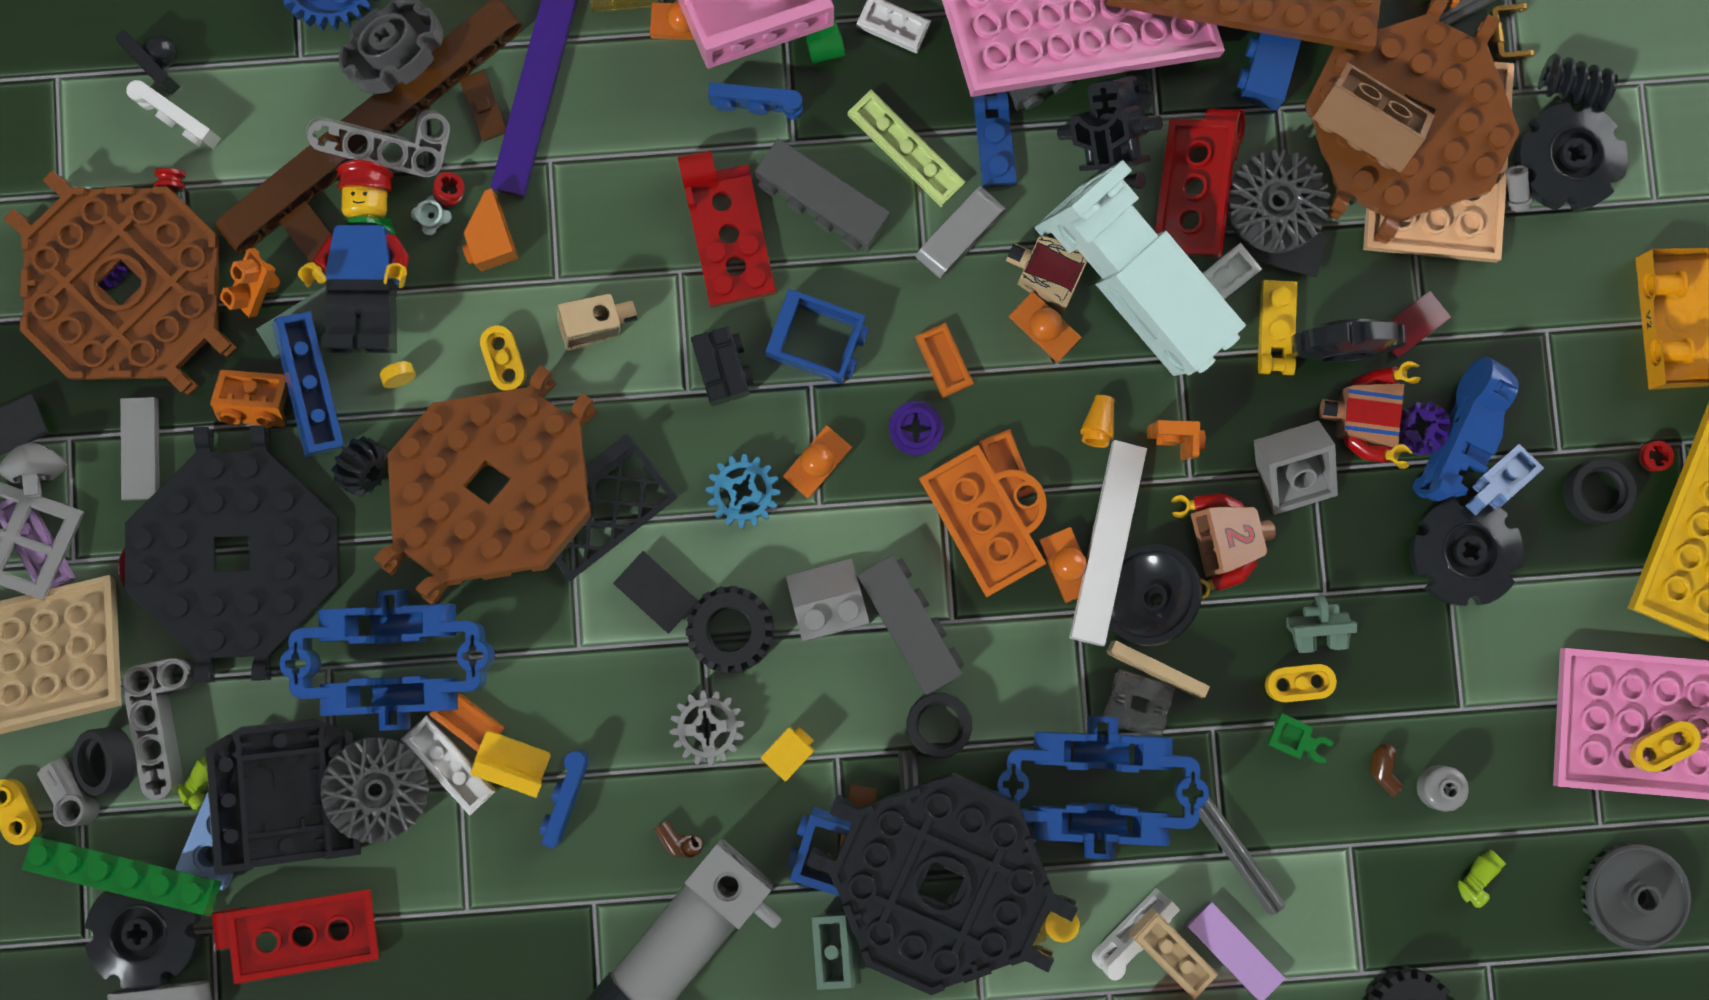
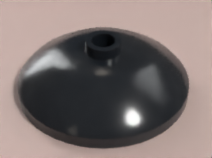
M1162 544L1141 545L1125 552L1109 625L1110 628L1126 641L1142 646L1165 644L1183 634L1196 618L1202 600L1201 579L1193 563L1180 551ZM1161 595L1163 597L1162 602L1159 605H1154L1155 598Z

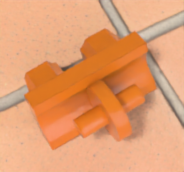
M256 248L247 249L243 260L233 261L230 273L235 282L233 286L222 289L221 301L229 310L241 309L248 318L257 316L266 293L276 292L279 288L280 280L274 274L276 269L262 260Z

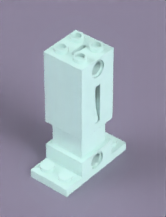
M1122 160L1081 184L1034 228L1041 236L1052 233L1068 253L1078 249L1102 278L1095 285L1173 376L1181 374L1189 376L1196 371L1202 373L1216 361L1213 356L1221 348L1227 350L1240 339L1238 333L1246 325L1167 231L1156 234L1132 204L1139 197L1123 180L1132 170Z

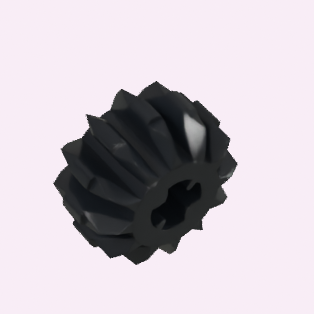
M365 436L358 440L352 438L349 446H342L341 454L334 457L337 462L331 469L335 475L334 481L345 491L356 494L359 497L365 493L371 494L375 486H381L382 479L389 475L386 471L388 469L387 454L389 452L383 445Z

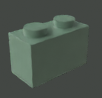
M845 912L825 913L812 917L817 990L852 988L862 983L859 945Z

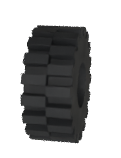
M1400 966L1401 970L1395 968L1387 969L1388 975L1386 976L1378 974L1374 978L1377 984L1374 987L1369 984L1365 990L1370 993L1368 999L1362 998V1000H1455L1448 995L1450 990L1441 984L1440 980L1417 968L1414 970L1407 966Z

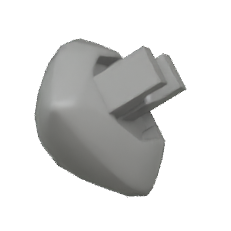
M28 442L17 446L0 463V475L12 483L23 482V494L27 499L42 498L41 481L57 478L67 468V463L60 455L48 447Z

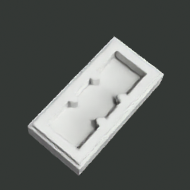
M867 0L857 21L856 28L917 54L930 27L931 20L885 0Z
M1240 243L1207 269L1203 275L1219 294L1226 299L1260 272L1262 268Z

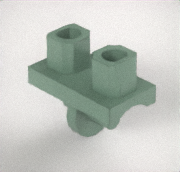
M1324 595L1315 596L1314 606L1303 607L1304 616L1286 617V627L1292 633L1295 648L1299 653L1316 651V636L1326 635L1327 646L1330 649H1348L1351 633H1357V622L1351 621L1347 612L1340 613L1338 604L1328 605Z

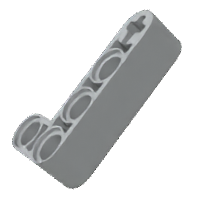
M425 110L416 118L411 139L320 116L312 118L307 123L305 134L310 145L318 151L353 160L371 161L386 168L422 177H431L436 175L442 167L450 134V126L446 118L439 112ZM437 118L440 120L441 128L437 134H425L424 125L428 119ZM322 126H326L330 134L339 136V129H343L340 135V147H336L337 141L329 137H324L323 142H318L317 136L313 134L314 130L320 131ZM361 134L365 136L366 144L362 150L353 151L348 148V140L352 135ZM389 143H396L400 147L399 155L392 160L384 158L382 155L384 146ZM424 151L431 152L433 155L432 164L426 168L418 167L416 164L417 156Z
M165 659L129 668L122 678L140 788L142 793L151 800L172 798L179 794V784H184L169 693L189 689L196 684L194 683L196 663L189 659ZM178 665L183 669V678L179 683L173 677V671ZM144 672L149 677V685L145 690L139 684V679ZM150 706L155 711V719L151 724L145 718L146 710ZM155 740L161 745V754L158 758L151 751V746ZM164 764V768L155 770V765ZM165 779L166 786L160 788L158 785L159 781Z

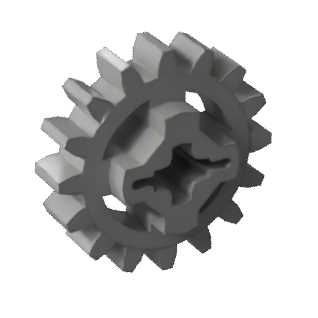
M702 690L699 700L692 694L688 695L690 704L686 706L679 703L677 707L682 712L681 715L671 716V720L678 723L677 728L670 730V734L679 736V740L673 744L674 747L684 746L685 751L682 757L687 758L691 754L695 755V764L697 765L700 764L703 757L707 758L709 766L714 765L715 756H719L723 762L726 761L727 754L725 751L728 749L734 753L737 752L738 748L733 743L734 740L744 739V735L738 733L737 728L744 726L745 721H737L735 717L741 712V709L735 708L731 710L729 706L733 699L729 697L724 702L720 701L719 691H715L713 697L708 698L706 690ZM712 705L721 708L729 719L721 720L713 713ZM699 707V716L695 721L685 724L689 713L694 708ZM706 715L709 718V722L716 724L717 727L716 730L711 732L709 740L705 732L699 731V725L704 724ZM730 731L726 743L717 749V738L722 732ZM694 736L702 742L703 750L694 747L687 737Z

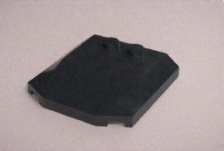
M316 719L241 726L205 748L215 875L296 861L361 855V842L354 838H348L344 833L338 831L329 821L321 801V781L324 771L333 756L344 746L353 742L352 732Z

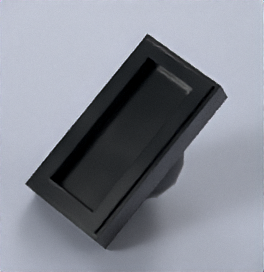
M124 29L115 36L116 41L168 94H173L180 88L176 81L163 69L172 65L177 58L176 45L170 38L164 35H152L146 39L142 47Z

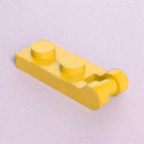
M1263 280L1261 282L1258 345L1259 374H1270L1271 371H1281L1282 375H1294L1296 357L1292 355L1291 336L1296 334L1297 282ZM1271 349L1282 350V358H1272Z

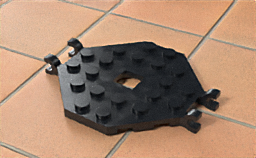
M250 426L252 451L213 452L214 430H209V427H193L196 453L125 522V592L197 658L194 669V683L215 682L214 658L254 657L251 668V681L272 680L271 655L340 586L339 517L269 452V428H265V426ZM249 537V570L217 571V538Z
M954 772L860 807L838 794L836 795L830 814L851 822V826L837 857L832 856L825 849L814 845L807 865L830 874L834 887L837 888L842 901L843 909L852 932L855 934L861 949V955L866 967L929 995L945 991L946 987L963 981L967 983L992 974L993 970L1010 964L1014 966L1025 961L1049 973L1054 962V957H1052L1053 951L1043 946H1034L1035 939L1048 911L1056 913L1072 922L1078 907L1075 906L1076 900L1064 895L1054 894L1017 800ZM937 862L964 875L951 905L919 891L932 863Z

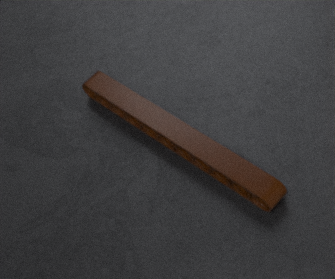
M491 0L442 39L441 46L432 52L433 62L421 75L406 85L403 82L397 84L390 92L373 94L341 121L390 134L397 133L422 111L460 82L459 79L468 76L513 40L522 30L523 24L503 0ZM339 129V136L332 135L327 131L318 138V142H323L324 137H329L337 141L336 147H340V135L343 129ZM361 134L352 135L348 140V148L353 151L362 150L366 144V138ZM309 145L217 220L215 227L236 253H245L247 249L256 246L281 226L279 220L303 202H311L340 178L337 173L338 166L353 159L321 152Z

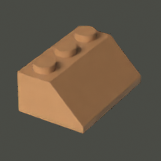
M1347 62L1312 119L1317 121L1320 128L1324 131L1337 133L1345 138L1347 143L1355 150L1366 151L1376 157L1377 162L1387 169H1395L1401 173L1424 142L1435 115Z

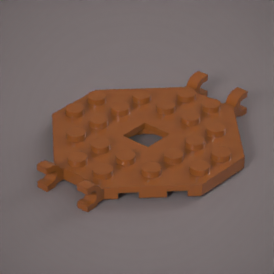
M1431 0L1424 15L1378 29L1376 45L1371 53L1337 46L1333 47L1305 103L1308 117L1313 118L1322 100L1347 62L1402 96L1428 108L1435 116L1424 142L1401 173L1395 169H1387L1377 162L1376 157L1366 151L1355 150L1347 143L1345 138L1337 133L1324 131L1320 128L1317 121L1312 119L1317 132L1316 139L1324 161H1327L1333 177L1331 181L1336 192L1330 203V209L1327 211L1329 217L1338 220L1340 215L1345 213L1351 200L1384 216L1374 239L1387 244L1389 239L1394 238L1399 222L1426 212L1430 213L1455 205L1470 198L1486 195L1492 190L1520 133L1487 45L1500 19L1488 14L1484 22L1481 21L1478 25L1474 37L1439 21L1449 0Z
M51 171L43 181L60 198L38 220L32 223L24 214H19L14 209L3 218L21 235V249L24 250V269H21L20 297L23 298V317H20V331L69 379H168L181 393L185 392L188 396H191L200 386L182 372L180 368L207 341L220 354H224L228 358L238 349L219 331V235L168 187L140 189L133 187H105V189L73 188L64 177L58 176L54 171ZM123 261L142 282L141 287L122 305H119L99 284Z
M541 365L532 375L530 385L526 388L432 403L387 454L393 543L391 546L380 550L373 559L390 575L396 572L406 556L433 574L432 577L425 578L416 587V591L422 595L421 597L433 606L448 586L463 584L465 580L477 578L488 580L512 576L514 572L547 570L591 517L582 428L598 411L592 406L593 400L583 393L575 401L570 415L544 399L545 394L553 389L556 382L550 378L552 376L551 372ZM487 466L494 467L510 479L490 504H487L467 489V485L479 471Z

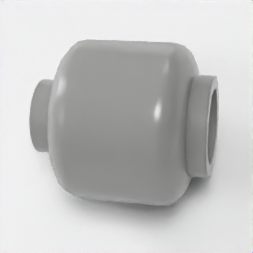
M1443 765L1430 766L1425 769L1418 777L1416 786L1418 796L1425 805L1444 812L1454 811L1461 807L1467 800L1469 793L1468 782L1464 775L1456 768Z

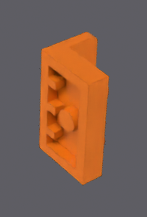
M220 370L210 402L218 421L228 425L249 424L265 426V428L273 426L285 427L287 419L283 409L288 395L285 375Z
M1158 420L1147 426V439H1155L1157 446H1177V444H1181L1180 460L1188 461L1199 457L1200 451L1205 449V430H1200L1199 421Z

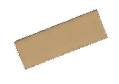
M1111 641L1106 651L1108 655L1196 698L1206 697L1210 686L1118 641Z
M1153 908L1128 932L1194 1000L1218 976V973Z

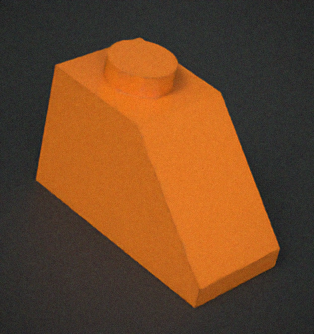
M492 188L485 190L464 231L467 244L462 245L467 262L469 264L474 263L481 272L519 259L498 196Z

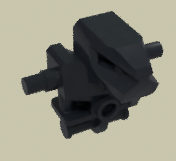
M1137 73L1127 74L1090 84L1087 89L1090 110L1072 115L1069 119L1070 126L1058 128L1057 137L1059 140L1071 139L1073 145L1084 148L1086 163L1079 166V171L1100 169L1105 171L1122 160L1129 167L1150 161V155H1141L1139 138L1149 131L1161 130L1163 120L1160 116H1143L1144 108L1150 107L1153 103V93L1145 87L1147 82L1145 77ZM1110 93H1117V96L1111 97ZM1143 172L1130 174L1123 178L1130 188L1143 189L1145 187L1146 177Z

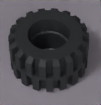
M721 586L711 592H706L699 601L694 603L691 613L688 614L686 620L688 621V626L685 629L689 640V648L694 652L699 662L719 672L738 673L752 668L764 659L763 657L769 651L772 639L774 638V622L768 607L757 595L738 586ZM727 609L742 612L748 618L751 626L748 641L736 650H724L718 647L710 634V625L713 618L721 611Z

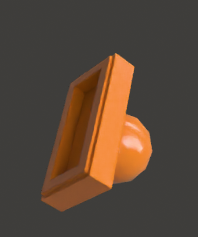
M678 1L674 3L652 2L651 39L694 40Z
M1033 291L1009 315V318L1057 363L1082 338L1062 319L1058 311L1050 308Z
M826 425L782 477L809 500L851 451L852 446Z
M1069 527L1039 540V544L1065 603L1078 598L1082 577L1087 566L1086 557L1081 552L1072 528Z

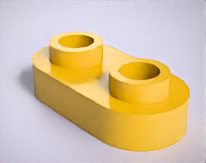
M495 325L487 328L481 335L480 347L493 384L501 391L522 388L526 382L527 374L514 335L503 326ZM503 339L505 341L504 347L500 350H495V341ZM510 370L514 371L515 378L510 382L505 381V373Z
M1323 664L1283 667L1274 669L1268 674L1265 680V689L1267 694L1278 702L1322 699L1334 692L1337 679L1333 670ZM1314 675H1318L1321 679V684L1317 688L1311 684V678ZM1281 678L1287 682V688L1284 691H1280L1277 688V682Z
M1672 721L1635 740L1630 748V759L1634 766L1642 771L1659 772L1694 754L1701 744L1700 732L1689 722ZM1677 732L1681 735L1679 744L1674 742V735ZM1646 748L1651 752L1648 760H1645L1643 757V751Z
M1 779L0 793L5 791L7 800L4 803L0 800V831L5 840L11 844L22 845L30 843L33 836H39L41 833V819L24 785L16 779ZM16 822H20L22 824V831L20 834L17 833L15 830Z

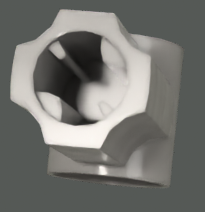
M60 758L40 768L37 775L54 805L53 815L58 824L62 826L88 825L97 819L100 809L99 803L95 797L87 794L81 788L68 758ZM76 802L80 807V814L77 818L73 813V807Z

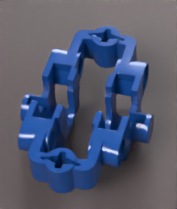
M408 590L376 591V608L318 610L319 627L295 629L289 636V650L283 653L279 665L284 676L289 678V689L294 697L299 699L320 698V716L379 713V731L411 729L410 712L458 710V692L478 691L484 687L487 680L486 670L492 666L495 653L492 646L486 642L485 629L480 623L456 621V604L408 606ZM389 597H395V608H389ZM359 616L369 617L371 621L370 636H359ZM465 632V642L457 651V661L461 668L466 670V681H457V678L427 679V676L349 679V683L320 684L319 688H313L312 678L317 675L321 668V659L317 652L312 650V639H319V642L349 641V644L425 642L427 637L456 636V633ZM475 650L483 653V659H479L477 662L469 658V654L474 653ZM299 660H305L306 666L296 668L295 663ZM360 686L371 687L373 699L370 706L360 707ZM391 712H397V724H391Z
M1087 716V733L1034 732V749L1019 748L1011 751L1007 759V769L1001 773L997 783L999 793L1011 798L1010 789L1003 785V781L1010 779L1012 764H1015L1017 780L1024 783V786L1018 787L1017 793H1015V800L1020 805V799L1025 797L1029 789L1028 776L1021 770L1022 760L1034 761L1033 764L1067 766L1068 770L1098 768L1139 773V769L1172 770V767H1183V777L1176 782L1174 787L1175 798L1182 805L1181 816L1171 815L1170 812L1138 810L1136 806L1071 802L1066 803V807L1032 806V809L1021 808L1025 820L1032 822L1031 836L1033 839L1083 842L1084 840L1083 857L1092 859H1115L1116 842L1130 845L1170 846L1171 828L1190 829L1196 826L1199 821L1200 808L1208 801L1209 790L1205 782L1200 779V765L1194 758L1184 755H1172L1173 738L1118 734L1119 717ZM1098 722H1108V734H1098ZM1071 741L1074 742V752H1073V760H1072V761H1070V760H1071ZM1130 744H1135L1134 764L1129 761ZM1192 773L1194 787L1200 790V795H1195L1193 801L1189 803L1188 797L1182 794V790L1189 788ZM1069 813H1072L1071 830L1068 832ZM1128 815L1133 816L1132 835L1127 830ZM1096 839L1105 840V851H1095Z

